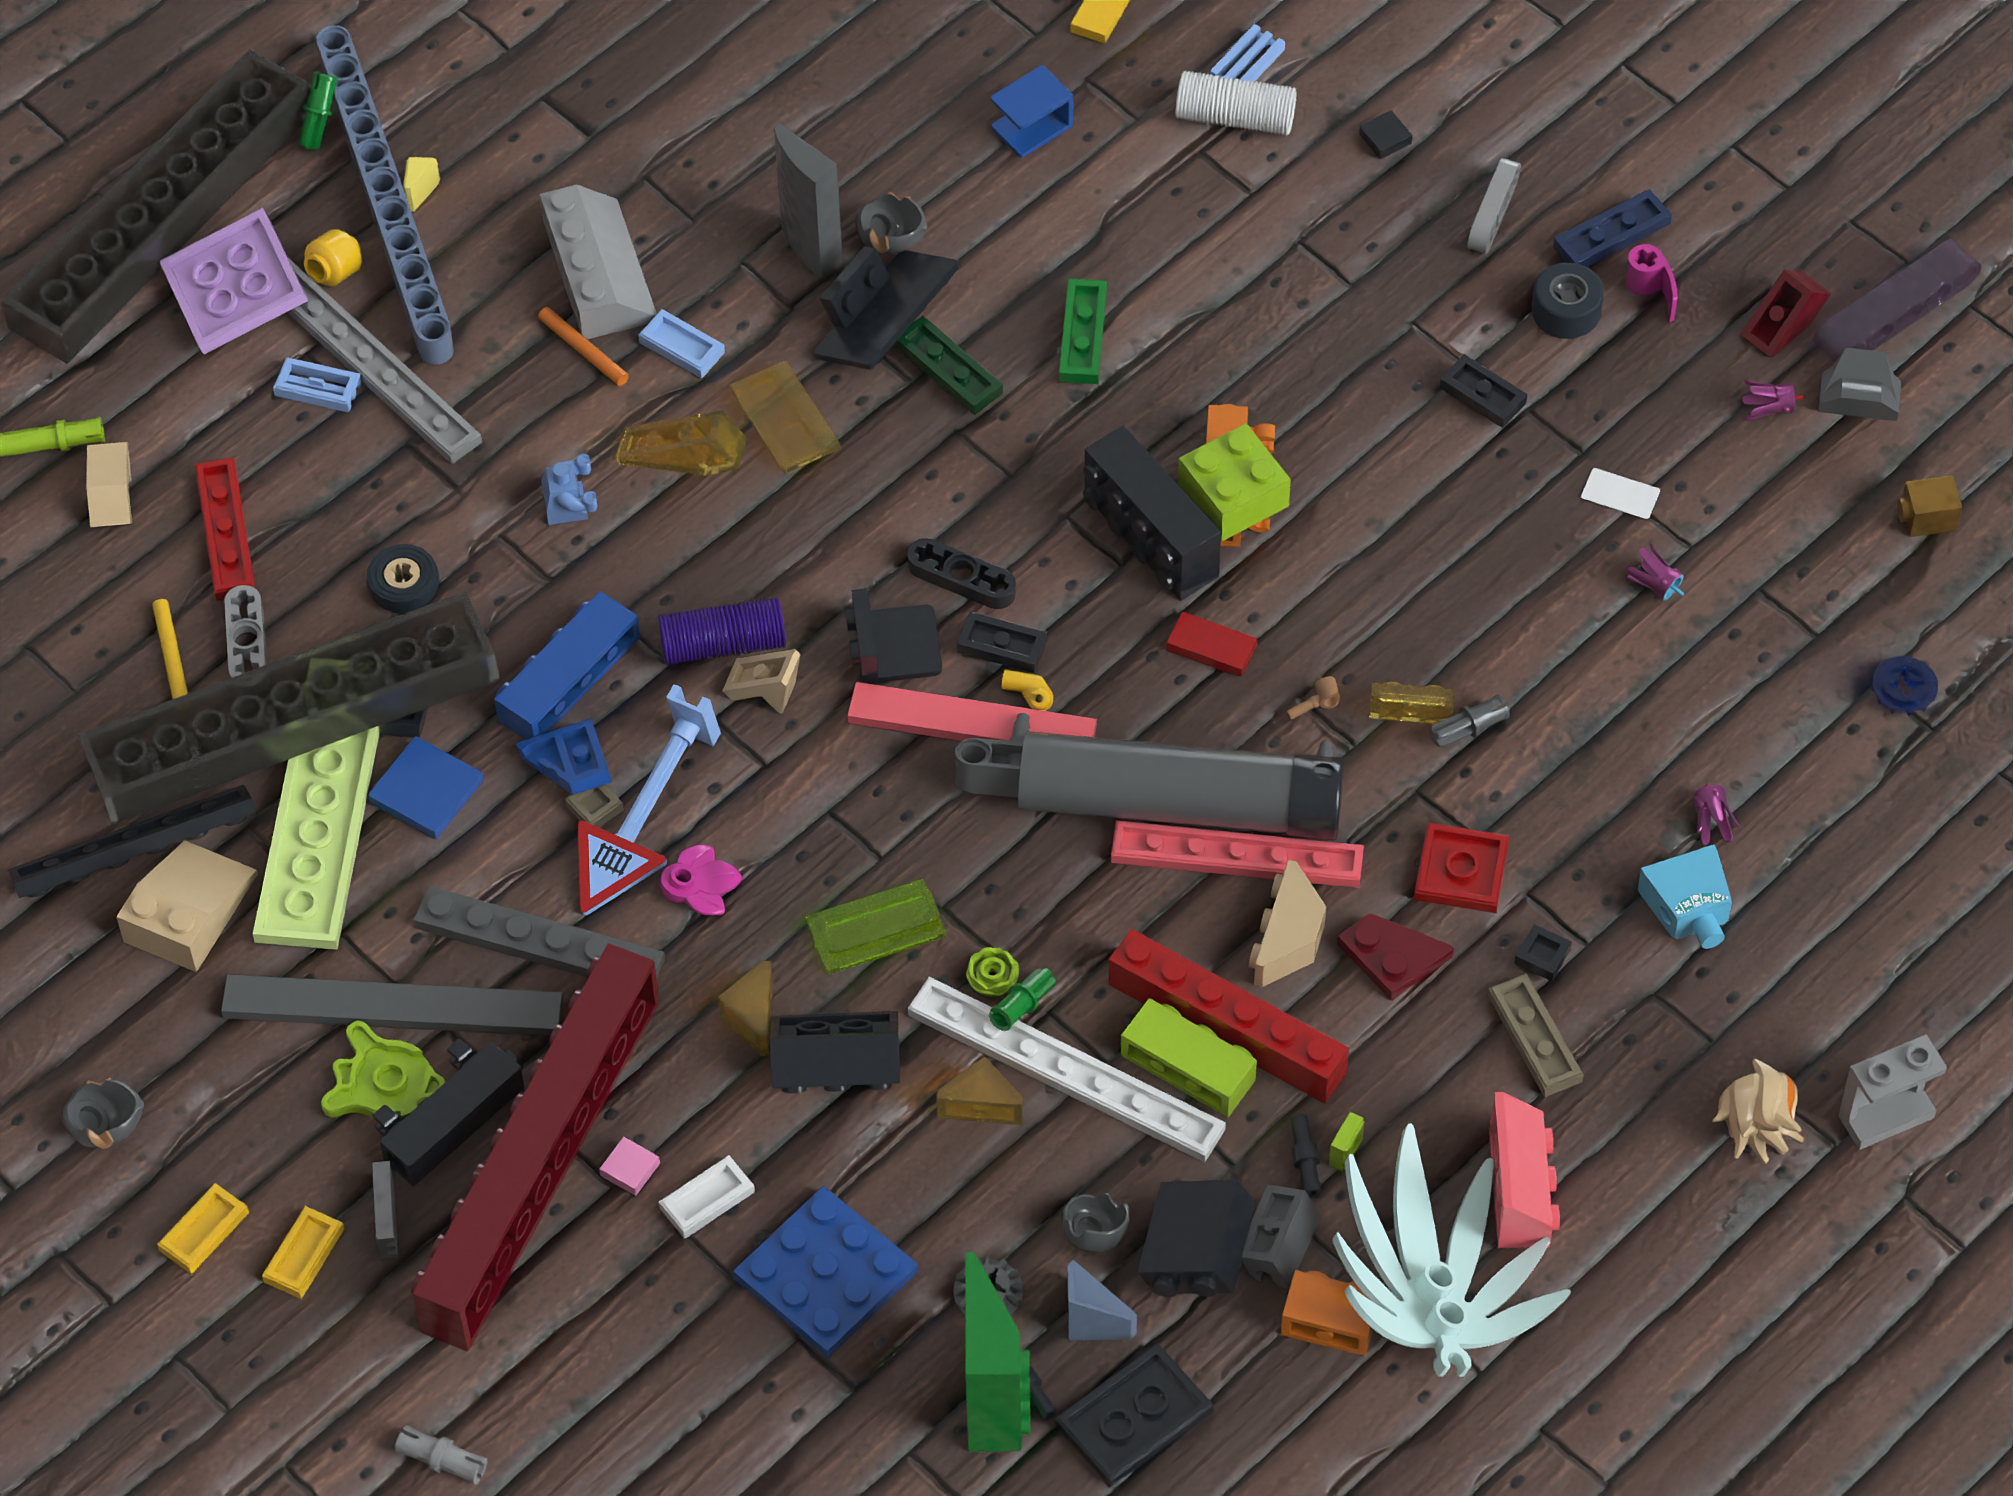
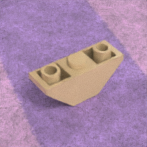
M1288 860L1284 875L1277 873L1273 882L1271 898L1276 899L1273 910L1266 908L1264 911L1260 932L1265 933L1262 944H1254L1249 961V967L1255 969V986L1264 987L1314 963L1325 928L1326 905L1296 861Z

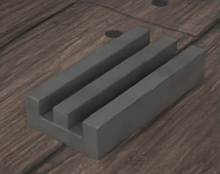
M390 1161L372 1163L375 1227L381 1259L398 1258L395 1191Z

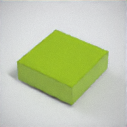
M1352 1112L1348 1114L1331 1144L1329 1166L1340 1171L1345 1170V1160L1350 1153L1354 1156L1363 1140V1117Z

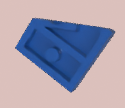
M592 719L516 743L522 760L572 795L612 782Z

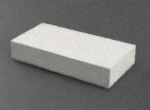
M728 1155L660 1200L659 1207L682 1237L686 1239L755 1193L753 1183Z

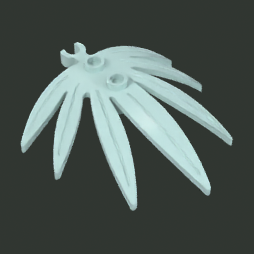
M1409 1123L1403 1130L1399 1145L1393 1193L1395 1235L1403 1270L1372 1204L1353 1154L1350 1153L1345 1160L1349 1198L1360 1236L1376 1270L1391 1292L1354 1254L1339 1232L1335 1234L1332 1240L1349 1275L1368 1297L1363 1296L1351 1285L1345 1290L1347 1299L1360 1317L1376 1332L1393 1342L1414 1348H1435L1437 1357L1434 1360L1433 1366L1439 1377H1443L1450 1368V1363L1456 1367L1458 1376L1464 1377L1471 1368V1359L1464 1349L1494 1345L1527 1331L1556 1310L1567 1299L1571 1290L1564 1289L1534 1298L1501 1311L1490 1318H1486L1508 1301L1531 1274L1551 1241L1549 1237H1544L1497 1272L1483 1286L1472 1302L1468 1303L1464 1300L1483 1242L1490 1203L1494 1159L1488 1158L1485 1160L1461 1203L1451 1231L1446 1261L1443 1263L1440 1261L1434 1219L1414 1126Z

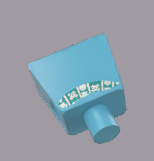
M1715 844L1641 868L1638 891L1671 937L1679 939L1696 934L1704 949L1715 947L1725 939L1720 925L1725 924L1729 920L1732 901Z

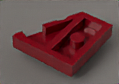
M1371 913L1357 921L1337 937L1339 947L1391 1001L1453 958L1454 948L1448 943Z

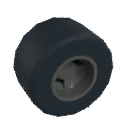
M1576 263L1556 264L1549 266L1540 273L1534 284L1532 316L1537 326L1547 334L1563 339H1574L1587 335L1592 331L1601 318L1604 298L1603 285L1598 275L1588 267Z

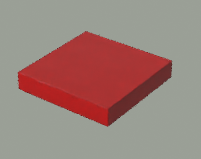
M1428 822L1414 900L1497 913L1510 836Z

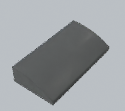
M778 123L774 127L781 226L795 254L813 273L822 279L842 261L837 164Z

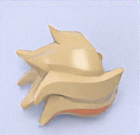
M1754 1059L1752 1063L1756 1074L1739 1078L1725 1089L1719 1098L1718 1114L1712 1121L1719 1122L1725 1120L1729 1135L1735 1141L1733 1157L1739 1158L1746 1144H1748L1760 1160L1767 1164L1769 1158L1766 1153V1143L1773 1146L1778 1153L1783 1155L1789 1149L1782 1135L1801 1144L1804 1137L1798 1133L1802 1129L1794 1121L1798 1099L1797 1087L1794 1081L1786 1073L1778 1072L1771 1066Z

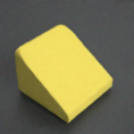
M409 157L406 162L403 189L412 212L423 203L440 182L438 164L435 158Z

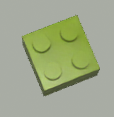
M1247 423L1179 458L1178 485L1221 531V542L1289 507L1291 479Z

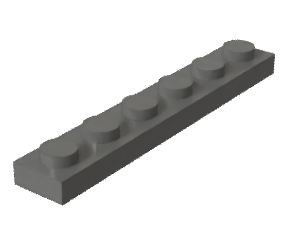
M431 886L428 887L414 918L415 929L586 977L591 961L596 955L601 957L608 943L654 960L657 979L665 962V954L660 950Z

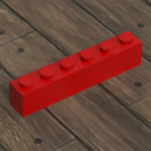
M1130 929L1109 958L1108 985L1143 1004L1150 998L1159 1004H1168L1174 1007L1183 1018L1196 1025L1202 1024L1209 1027L1218 1038L1232 1046L1239 1045L1248 1050L1253 1058L1257 1060V1067L1326 1104L1347 1073L1349 1047L1133 929Z

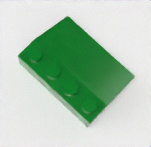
M965 1252L968 1452L1022 1451V1435H1030L1029 1350H1020V1332L975 1252Z

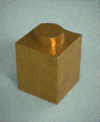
M1953 475L1905 482L1903 496L1897 500V513L1900 522H1906L1910 537L1951 532L1958 529L1962 505Z

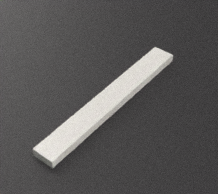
M928 977L908 1007V1016L1204 1163L1225 1131L1226 1122L1023 1022L1017 1021L1008 1031L997 1029L989 1018L992 1007L931 977Z

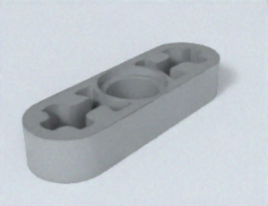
M1505 158L1500 159L1472 225L1468 239V249L1485 254L1489 252L1516 188L1521 163Z
M240 585L232 588L225 596L228 670L233 687L241 693L251 694L261 690L268 679L264 611L258 590L252 586ZM247 601L249 603L247 605L248 618L242 619L239 608L241 602ZM250 632L257 636L256 641L248 646H241L235 642L236 638L242 633ZM244 660H251L253 669L251 677L243 676L245 673Z

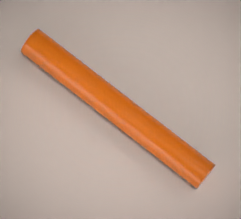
M545 307L540 311L538 315L540 321L616 385L622 386L627 382L629 378L628 373L552 309Z

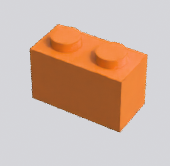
M1295 1270L1282 1314L1281 1335L1366 1356L1373 1328L1355 1311L1345 1295V1290L1351 1285L1363 1296L1368 1297L1354 1281L1346 1283L1330 1279L1326 1274L1318 1271L1302 1272Z

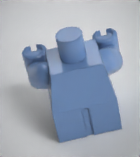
M581 454L576 460L558 462L552 467L545 469L541 481L548 525L588 519L587 512L596 511V493L593 491L584 493L582 481L577 479V474L588 475L590 473L589 455Z

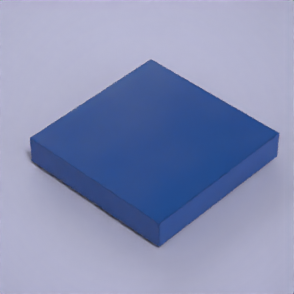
M415 736L368 794L369 803L437 840L484 781L483 772Z

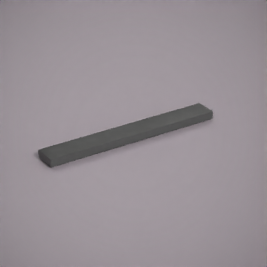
M227 975L221 1012L224 1019L350 1025L355 1021H363L368 1026L551 1036L555 1026L561 1023L563 994L562 992Z

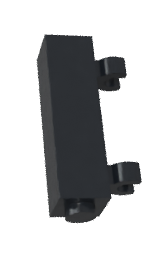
M458 1039L447 1049V1052L453 1056L449 1062L458 1072L404 1120L401 1121L397 1114L385 1104L372 1115L373 1119L378 1122L375 1125V1129L383 1136L380 1140V1146L384 1161H390V1167L414 1187L525 1088L522 1075L523 1065L513 1052L508 1049L503 1052L491 1041L476 1055L463 1040Z

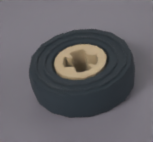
M396 544L383 549L373 557L367 569V587L373 600L383 609L395 613H410L423 608L433 600L439 588L438 567L433 557L423 548L411 544ZM404 574L410 575L409 581L405 582L402 579V583L396 582L397 576L401 575L404 578Z

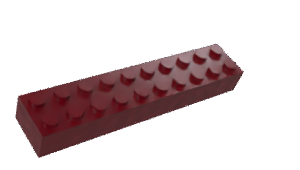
M608 943L601 957L596 955L591 961L587 972V982L582 990L577 989L572 995L568 1006L569 1014L563 1025L559 1023L553 1029L549 1040L550 1048L544 1059L538 1058L534 1063L530 1073V1084L524 1094L520 1092L514 1099L510 1111L511 1118L505 1129L500 1127L495 1133L491 1143V1154L486 1163H480L476 1167L471 1179L472 1188L466 1199L460 1198L456 1203L451 1216L452 1224L445 1235L440 1234L437 1237L431 1251L432 1259L425 1271L420 1270L414 1278L411 1294L414 1298L415 1313L418 1316L421 1333L467 1352L469 1351L660 1003L655 963L652 959Z

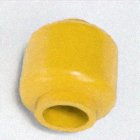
M331 229L309 243L304 252V268L306 273L313 281L325 286H337L356 273L362 263L360 246L357 240L339 229Z

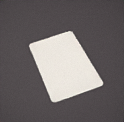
M1593 468L1581 498L1649 519L1660 489Z

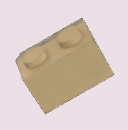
M184 840L136 885L116 916L123 941L197 972L257 877V870Z

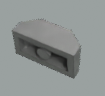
M1844 348L1832 367L1822 372L1818 412L1897 421L1901 381L1894 375L1887 353Z

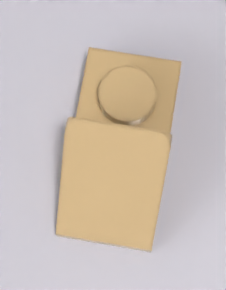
M796 649L737 658L722 691L732 701L762 696L778 713L782 714L796 683L800 653Z

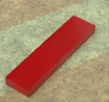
M234 457L195 464L216 601L225 600L226 594L236 586L248 585L255 588Z

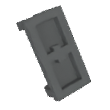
M1267 1185L1251 1220L1241 1259L1247 1271L1255 1280L1261 1282L1264 1272L1272 1277V1280L1278 1287L1290 1288L1294 1272L1298 1270L1321 1219L1320 1214L1305 1190Z

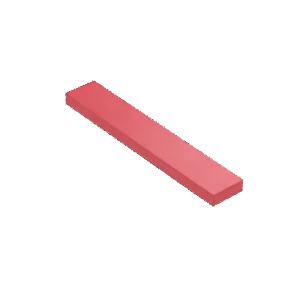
M860 682L855 683L848 712L849 724L959 741L968 738L1009 741L1012 737L1014 722L1019 713L1029 715V731L1095 737L1097 719Z
M1116 820L1111 863L1275 879L1277 873L1284 875L1288 860H1292L1298 863L1310 883L1360 888L1364 845Z

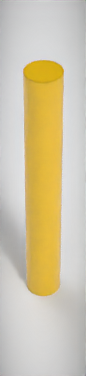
M158 599L152 603L171 695L173 704L177 707L187 705L190 700L169 603L166 599Z

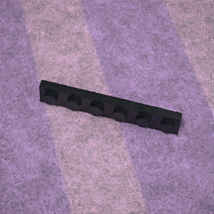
M243 784L10 868L8 872L19 898L25 896L38 897L47 893L52 886L64 882H80L86 879L91 872L105 867L109 869L121 867L128 863L130 858L144 853H160L166 850L171 843L182 839L195 840L201 838L208 833V830L221 825L233 826L240 824L249 815L257 812L252 797Z

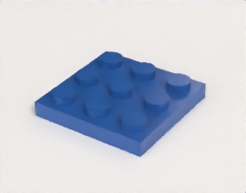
M822 1186L733 1271V1275L740 1285L825 1357L829 1358L918 1273V1264L830 1190Z

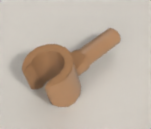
M1329 676L1318 680L1314 686L1317 695L1286 711L1290 720L1319 706L1324 709L1336 707L1339 703L1340 695L1335 678Z

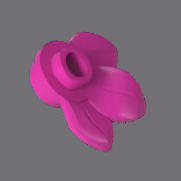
M695 845L682 851L677 863L671 864L663 870L660 877V886L664 896L674 903H687L694 912L702 915H723L725 906L720 895L736 888L742 881V875L731 864L721 860L714 861L715 853L712 846Z

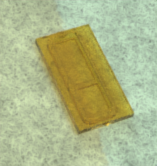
M786 360L730 385V390L784 474L841 449V444Z

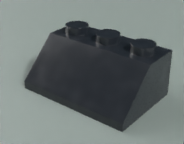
M898 1011L771 1016L770 1058L772 1088H781V1091L785 1093H800L806 1091L807 1087L824 1086L826 1091L838 1092L849 1089V1085H866L868 1089L884 1090L891 1088L894 1083H900Z

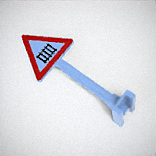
M673 684L666 697L675 723L669 734L671 738L618 833H610L585 821L578 822L580 910L583 915H589L667 864L665 856L635 844L634 841L686 747L691 746L694 739L714 747L721 732L710 699L702 697L696 707L687 703L681 687Z

